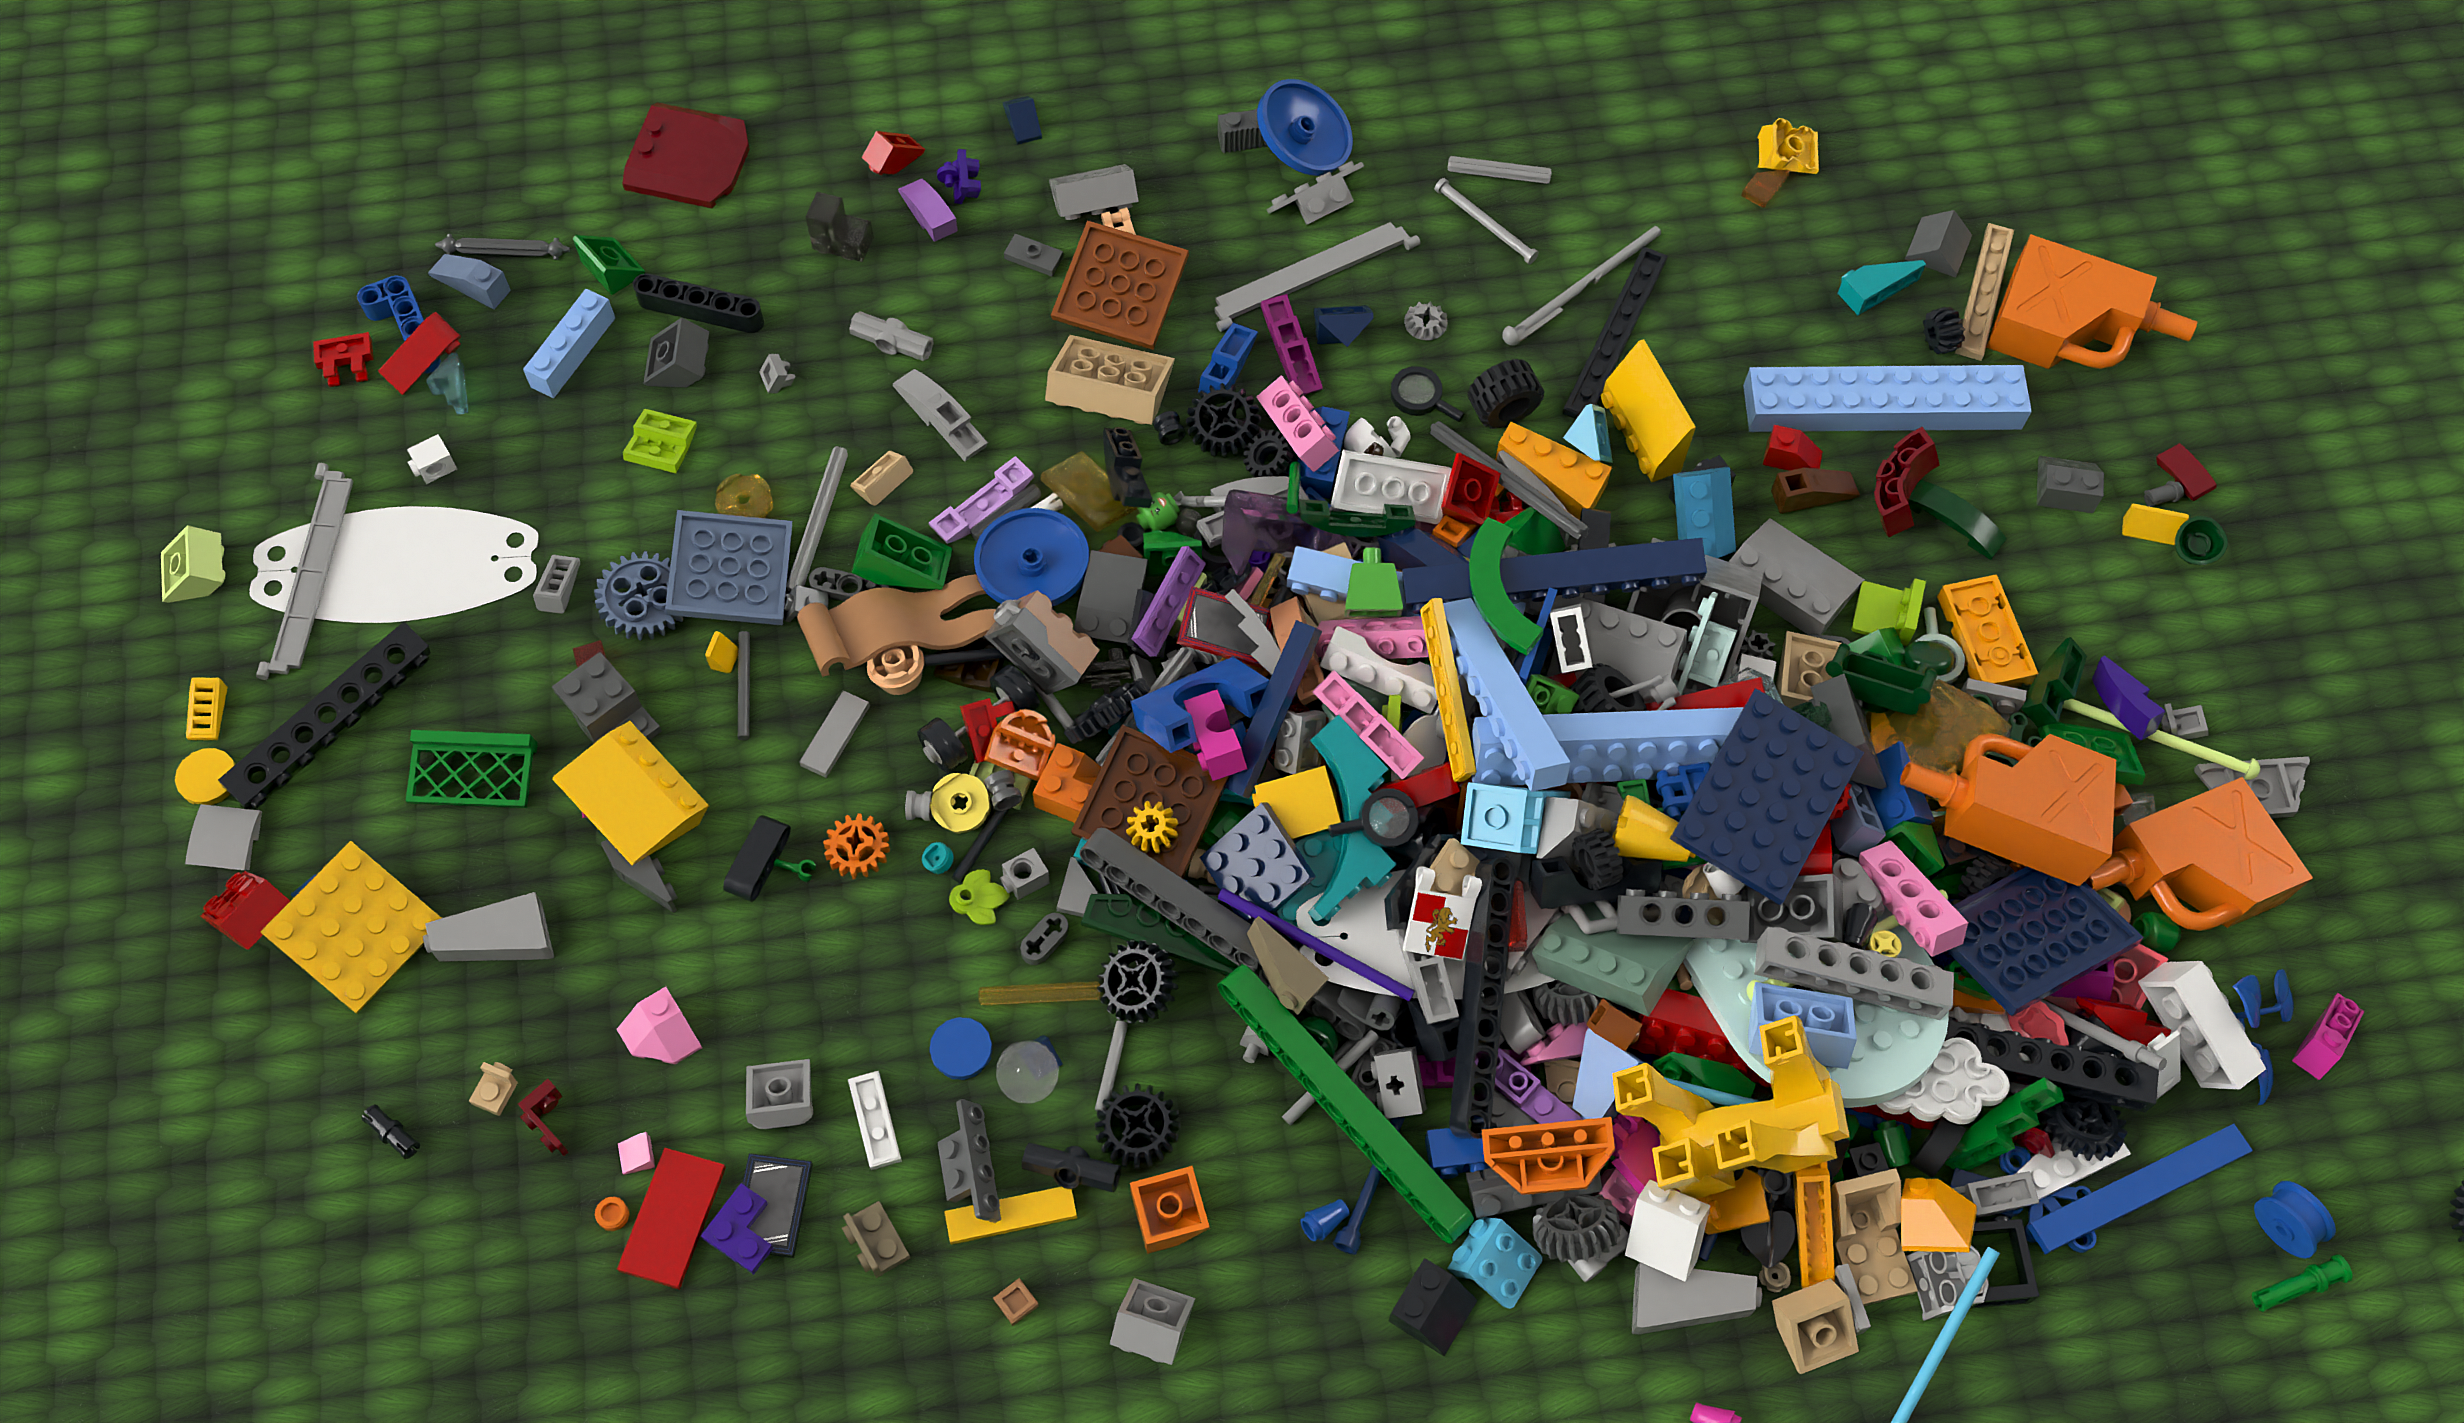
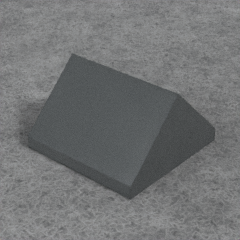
M1955 210L1924 216L1919 222L1905 260H1923L1926 263L1925 267L1956 278L1972 234Z

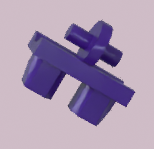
M958 149L957 160L952 163L945 162L944 166L937 170L938 180L941 183H945V186L948 188L953 187L954 203L962 204L965 197L978 198L981 191L980 180L968 179V176L977 177L979 173V160L967 158L965 149Z

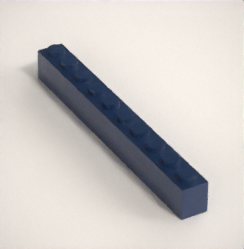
M1702 538L1502 558L1500 563L1501 581L1507 596L1513 604L1519 603L1520 599L1532 598L1534 602L1545 601L1549 587L1558 590L1556 596L1562 595V598L1570 599L1580 596V593L1592 592V595L1598 596L1608 594L1610 590L1622 589V592H1635L1640 587L1652 586V589H1664L1674 583H1682V586H1693L1704 580L1707 573ZM1469 562L1402 569L1406 611L1421 614L1420 609L1432 598H1442L1443 603L1471 598L1475 604L1470 586Z

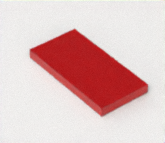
M664 1148L617 1270L621 1273L680 1290L724 1175L725 1165Z

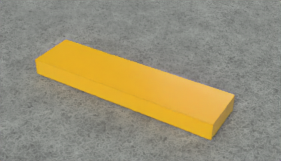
M1063 1187L999 1199L1001 1220L997 1223L976 1218L973 1205L945 1211L951 1245L1077 1218L1072 1189Z

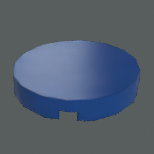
M958 1017L947 1020L936 1029L931 1038L929 1050L934 1066L941 1073L951 1079L965 1080L977 1076L982 1072L981 1070L985 1068L986 1064L988 1065L991 1060L993 1047L989 1032L981 1023L971 1018Z

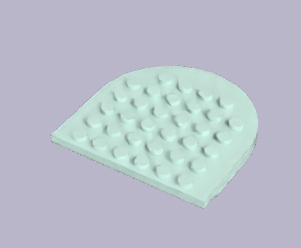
M1883 905L1885 910L1882 916L1878 917V922L1893 915L1885 905ZM1899 925L1890 930L1900 939L1902 944L1897 958H1906L1913 963L1925 966L1934 965L1924 948L1916 943L1914 937L1904 926ZM1693 939L1694 944L1683 960V964L1692 976L1691 982L1738 1055L1755 1073L1771 1084L1770 1068L1765 1065L1764 1056L1749 1053L1748 1029L1752 1001L1747 996V986L1752 980L1762 983L1769 979L1754 974L1757 943H1741L1740 940ZM1813 989L1815 992L1826 993V994H1832V993H1828V992H1824V991H1820V990ZM1852 999L1857 1041L1848 1069L1824 1066L1829 1071L1830 1079L1840 1085L1844 1108L1879 1104L1891 1100L1915 1086L1931 1068L1943 1046L1947 1034L1949 1011L1941 1020Z

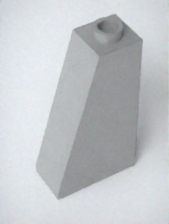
M536 892L425 923L427 934L423 935V941L426 951L428 953L432 952L439 962L554 958L543 904Z
M1640 1262L1635 1269L1632 1334H1644L1748 1317L1756 1310V1307L1761 1305L1762 1288L1757 1287L1756 1276L1693 1269L1684 1282Z

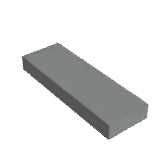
M843 691L799 762L801 767L827 778L870 707L869 702Z

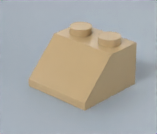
M1831 1278L1772 1300L1777 1328L1799 1374L1859 1352L1849 1297Z

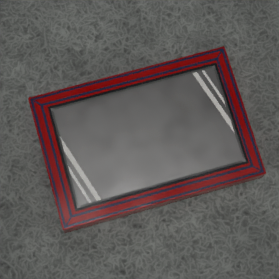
M1192 586L1176 644L1224 658L1234 656L1245 664L1262 668V665L1251 655L1259 646L1238 627L1245 617L1224 595ZM1247 603L1271 633L1273 624L1270 609Z

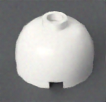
M1362 417L1346 432L1344 449L1347 451L1364 453L1372 443L1376 442L1383 446L1384 457H1397L1382 436L1379 437L1373 431L1374 428Z

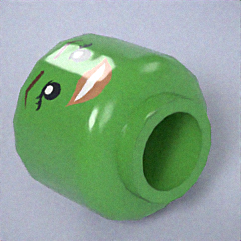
M1158 491L1151 495L1153 499L1150 508L1138 507L1140 514L1136 515V518L1144 530L1149 528L1151 531H1164L1177 522V514L1180 510L1175 500L1169 493L1164 494Z

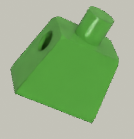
M1370 547L1363 549V563H1354L1351 567L1344 617H1401L1403 603L1395 565L1393 563H1381L1380 548Z

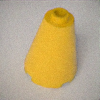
M1627 795L1625 797L1617 820L1618 823L1612 836L1615 841L1614 847H1618L1620 851L1618 856L1687 862L1689 857L1695 858L1694 853L1669 839L1678 824L1676 820L1635 796Z

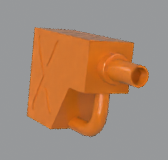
M2030 234L2014 267L1986 348L2046 369H2050L2063 359L2087 367L2102 369L2113 367L2124 360L2130 350L2137 329L2146 331V333L2154 330L2189 342L2198 321L2160 308V302L2150 301L2157 277ZM2093 339L2113 345L2107 352H2096L2083 347Z
M1988 733L1978 735L1968 743L1964 753L1963 770L1960 775H1957L1956 772L1945 775L1912 762H1908L1900 777L1901 785L1938 799L1939 805L1946 807L1944 835L2076 886H2080L2112 856L2116 759L2052 734L2046 736L2035 747H2031L2002 735ZM1991 751L2019 762L2010 767L1983 755L1985 752Z
M2240 777L2128 824L2113 839L2112 856L2085 882L2095 891L2121 882L2127 886L2136 901L2153 895L2163 912L2173 922L2186 929L2202 931L2212 929L2221 924L2228 928L2281 905L2313 879V877L2243 777ZM2177 897L2201 912L2197 913L2188 910L2179 902Z

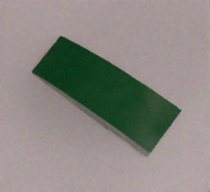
M2072 637L2066 638L2050 656L2026 695V701L2021 709L2037 727L2057 723L2064 701L2075 698L2087 655Z

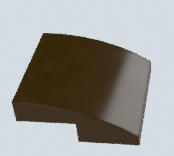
M983 636L965 646L942 650L941 653L996 647ZM1005 658L937 665L933 674L935 677L953 684L993 693L989 679L1001 670Z

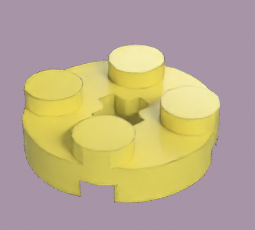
M949 774L943 777L933 789L930 802L931 813L944 829L953 833L961 834L977 829L984 823L991 812L990 794L983 782L973 775ZM957 796H960L962 799L968 798L965 809L957 808L955 810L953 808L956 804L955 798Z

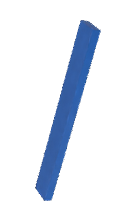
M2232 1124L2031 1222L2027 1227L2046 1255L2249 1155L2253 1150L2236 1125Z

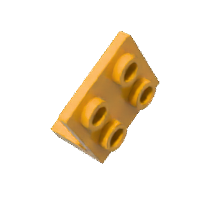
M1744 1168L1741 1178L1735 1181L1736 1188L1697 1199L1711 1205L1705 1227V1232L1708 1235L1770 1221L1765 1190L1761 1185L1760 1175Z

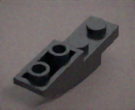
M1115 427L1114 429L1104 428L1105 463L1114 500L1121 501L1123 506L1150 508L1153 498L1140 469L1143 459L1131 430L1122 427Z

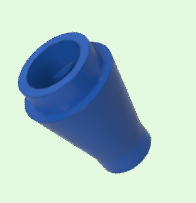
M1338 1199L1333 1203L1305 1212V1217L1300 1220L1304 1233L1311 1241L1324 1240L1350 1213L1346 1204L1341 1199Z

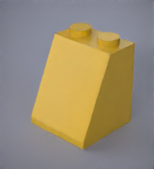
M1325 765L1255 785L1256 793L1252 794L1255 808L1261 802H1268L1293 841L1318 832L1329 831V825L1343 822V813L1337 799L1333 777L1330 769Z

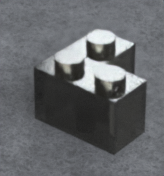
M817 192L805 216L812 248L823 254L829 253L841 256L846 260L863 262L874 238L871 221L846 215L842 198Z

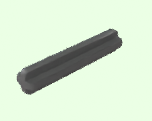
M1035 484L1028 485L970 529L973 539L978 541L983 531L997 518L1009 512L1025 509L1041 497L1039 488Z

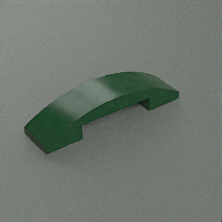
M1920 480L1914 487L1909 498L1911 510L1919 514L1923 509L1969 538L1970 540L1967 545L1991 560L2006 541L2005 535L1988 517L1954 493L1923 480Z
M1299 499L1298 501L1300 518L1303 521L1323 531L1343 536L1373 537L1388 535L1412 527L1416 521L1412 505L1384 504L1383 513L1377 514L1329 511L1328 502L1322 500Z

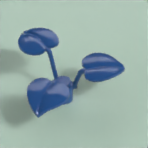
M2284 969L2278 970L2275 975L2274 988L2277 1003L2272 1007L2260 1009L2261 991L2258 978L2255 975L2245 976L2233 985L2245 1008L2244 1012H2234L2233 1014L2243 1024L2244 1028V1018H2248L2252 1028H2257L2260 1024L2261 1015L2280 1011L2283 1022L2291 1020L2294 1010L2293 997ZM2251 1042L2259 1051L2260 1059L2266 1067V1070L2258 1075L2260 1085V1101L2258 1105H2263L2272 1091L2274 1081L2273 1067L2268 1050L2262 1049L2260 1044Z

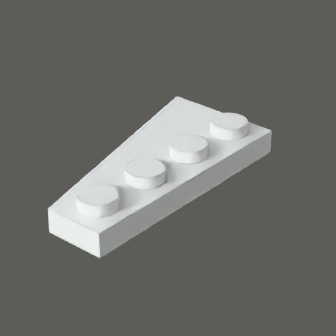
M2055 1142L2052 1143L2056 1154L2052 1158H2048L2040 1153L2035 1154L2015 1174L2030 1171L2038 1199L2041 1200L2126 1158L2131 1153L2123 1143L2120 1150L2116 1151L2112 1158L2105 1156L2102 1161H2099L2093 1155L2091 1160L2087 1161L2084 1154H2079L2075 1158L2072 1151L2068 1149L2061 1151V1144Z

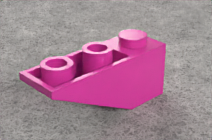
M2337 993L2301 1043L2292 1061L2320 1080L2342 1057L2365 1011L2360 1009L2354 1001Z

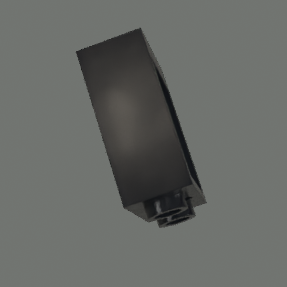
M1997 1216L1991 1218V1222L1979 1223V1220L1976 1218L1973 1236L2009 1233L2020 1285L1988 1287L1984 1302L1971 1305L1970 1309L2031 1303L2039 1297L2022 1219L2010 1220V1216Z

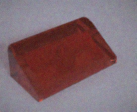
M1516 881L1514 885L1508 952H1520L1527 949L1528 935L1524 889L1521 881Z

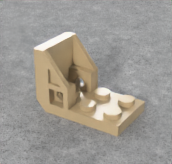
M1897 1169L1834 1183L1830 1188L1833 1250L1839 1265L1849 1264L1863 1306L1915 1294L1918 1289L1896 1228L1901 1224V1180Z

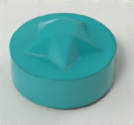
M941 842L930 844L922 855L923 866L934 874L944 873L953 862L952 850Z

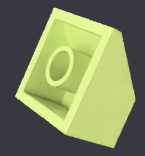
M187 525L161 552L162 602L170 603L209 596L223 584L225 571L222 570L224 546L221 545V533Z

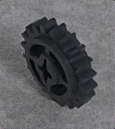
M2063 1094L2064 1101L2039 1112V1123L2045 1124L2042 1131L2052 1135L2051 1143L2058 1142L2061 1144V1151L2068 1149L2072 1151L2075 1158L2079 1154H2084L2087 1161H2090L2093 1155L2099 1161H2102L2105 1156L2112 1158L2115 1152L2120 1150L2128 1133L2123 1129L2127 1124L2126 1121L2118 1119L2122 1112L2120 1110H2113L2111 1108L2112 1105Z

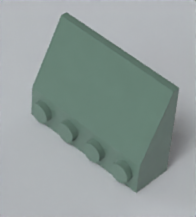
M1594 902L1580 905L1590 921L1605 918ZM1566 913L1546 929L1533 949L1532 954L1539 973L1649 1017L1694 944V940L1689 937L1618 934L1617 929L1585 934L1571 914Z

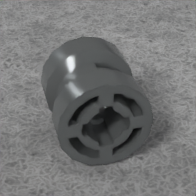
M1010 770L997 771L989 775L984 781L987 791L993 795L991 801L994 809L997 811L1013 808L1022 801L1020 790L1014 787L1015 778Z

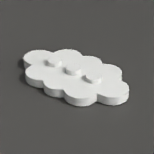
M1951 1038L1944 1041L1933 1065L1915 1086L1891 1100L1877 1104V1106L1890 1114H1903L1910 1111L1916 1118L1926 1122L1937 1120L1943 1116L1956 1124H1968L1979 1115L1982 1105L1994 1106L2001 1103L2009 1092L2010 1084L2003 1070L1995 1065L1982 1063L1981 1053L1975 1044L1964 1038Z

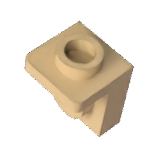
M483 1062L480 1068L484 1074L469 1102L476 1107L500 1116L518 1082L511 1074L512 1069L498 1062H495L493 1066Z

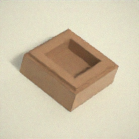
M1020 1278L993 1297L995 1303L1012 1326L1039 1307L1038 1302Z

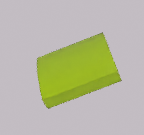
M644 409L633 426L634 435L623 451V459L677 473L692 442L697 422Z

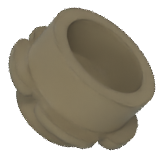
M1779 1262L1771 1268L1762 1266L1763 1270L1759 1273V1280L1762 1285L1767 1286L1769 1291L1777 1293L1783 1288H1788L1791 1283L1789 1268L1784 1263ZM1772 1274H1777L1778 1279H1773Z

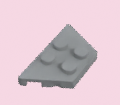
M2309 756L2257 760L2260 764L2259 775L2252 780L2245 781L2271 818L2293 817L2299 809L2301 801L2299 796L2304 788L2305 780L2303 779L2305 770L2310 762ZM2217 763L2198 764L2194 768L2195 774L2209 790L2240 777L2244 778L2245 775Z

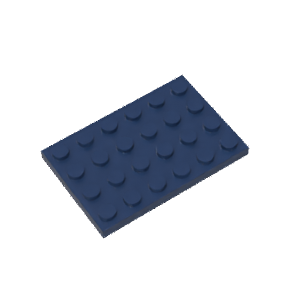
M1755 688L1669 839L1781 905L1785 901L1864 752Z
M2026 866L1952 905L1965 918L1968 926L1963 944L1947 950V952L2011 1016H2014L2138 946L2144 937L2086 882L2076 886Z

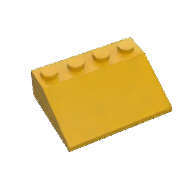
M1643 339L1637 342L1605 381L1601 400L1606 409L1609 408L1616 428L1623 432L1628 449L1634 452L1638 458L1642 473L1647 474L1652 483L1681 472L1696 426Z
M631 721L608 732L553 777L554 782L632 866L698 826L709 806Z

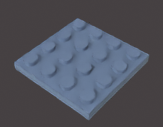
M677 510L665 615L783 625L793 521Z

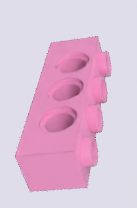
M1281 375L1256 398L1298 457L1315 472L1340 451L1333 442L1336 436L1326 425L1322 427L1325 421L1315 410L1311 412L1314 406L1304 395L1300 397L1303 391L1293 380L1288 383Z
M1421 616L1321 621L1317 629L1322 631L1315 651L1318 658L1321 657V659H1323L1337 626L1365 637L1370 649L1384 659L1429 657Z
M1891 840L1860 853L1858 863L1880 891L1883 905L1888 908L1895 916L1897 922L1909 931L1916 943L1923 947L1931 957L1963 944L1968 922Z

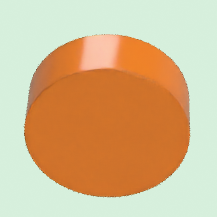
M608 1197L597 1205L595 1219L603 1229L616 1231L627 1223L629 1209L620 1198Z

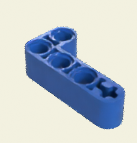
M391 276L366 285L358 291L357 300L366 317L370 320L378 321L394 315L404 341L424 321L411 287L406 278L402 276ZM440 357L424 373L437 370L441 363Z

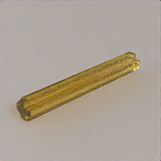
M1097 981L989 986L979 988L978 999L981 1005L1098 1000L1100 999L1101 992L1097 989L1100 986V983Z

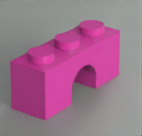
M1218 689L1183 701L1186 711L1192 715L1197 742L1192 744L1195 751L1201 749V753H1198L1197 757L1202 771L1209 770L1212 781L1246 770L1247 766L1234 729H1231Z

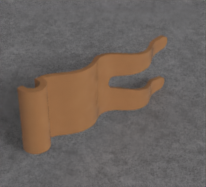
M976 574L957 578L945 584L942 590L935 589L927 592L913 593L885 587L868 589L853 595L839 606L830 610L822 603H810L799 611L797 619L823 677L829 675V667L834 663L841 662L845 670L869 661L880 652L896 646L916 645L935 650H948L965 646L986 635L995 623L993 614L996 609L978 610L948 621L940 618L941 615L951 611L966 600L978 595L987 594L981 587Z

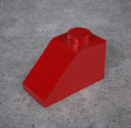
M876 131L862 158L876 174H896L920 157L925 149L908 134Z
M1774 424L1767 441L1763 465L1788 471L1800 468L1820 469L1823 451L1801 430Z

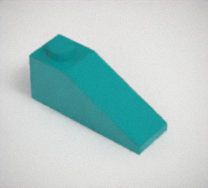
M1923 260L1865 265L1856 271L1850 270L1842 277V283L1837 294L1857 315H1860L1918 281L1926 263Z

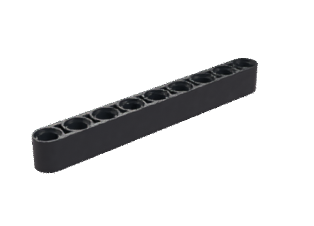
M1506 857L1483 860L1479 862L1475 870V877L1482 880V886L1476 898L1468 936L1449 1121L1452 1134L1460 1139L1482 1138V1130L1490 1129L1516 875L1513 862ZM1485 961L1487 963V971L1485 969ZM1482 992L1484 994V1001L1481 998ZM1479 1024H1480V1026H1481V1032H1480V1033H1479V1031H1478V1025H1479ZM1475 1056H1477L1478 1058L1477 1066L1475 1063ZM1472 1087L1475 1091L1474 1097L1472 1096ZM1469 1119L1471 1120V1129H1469L1468 1125Z

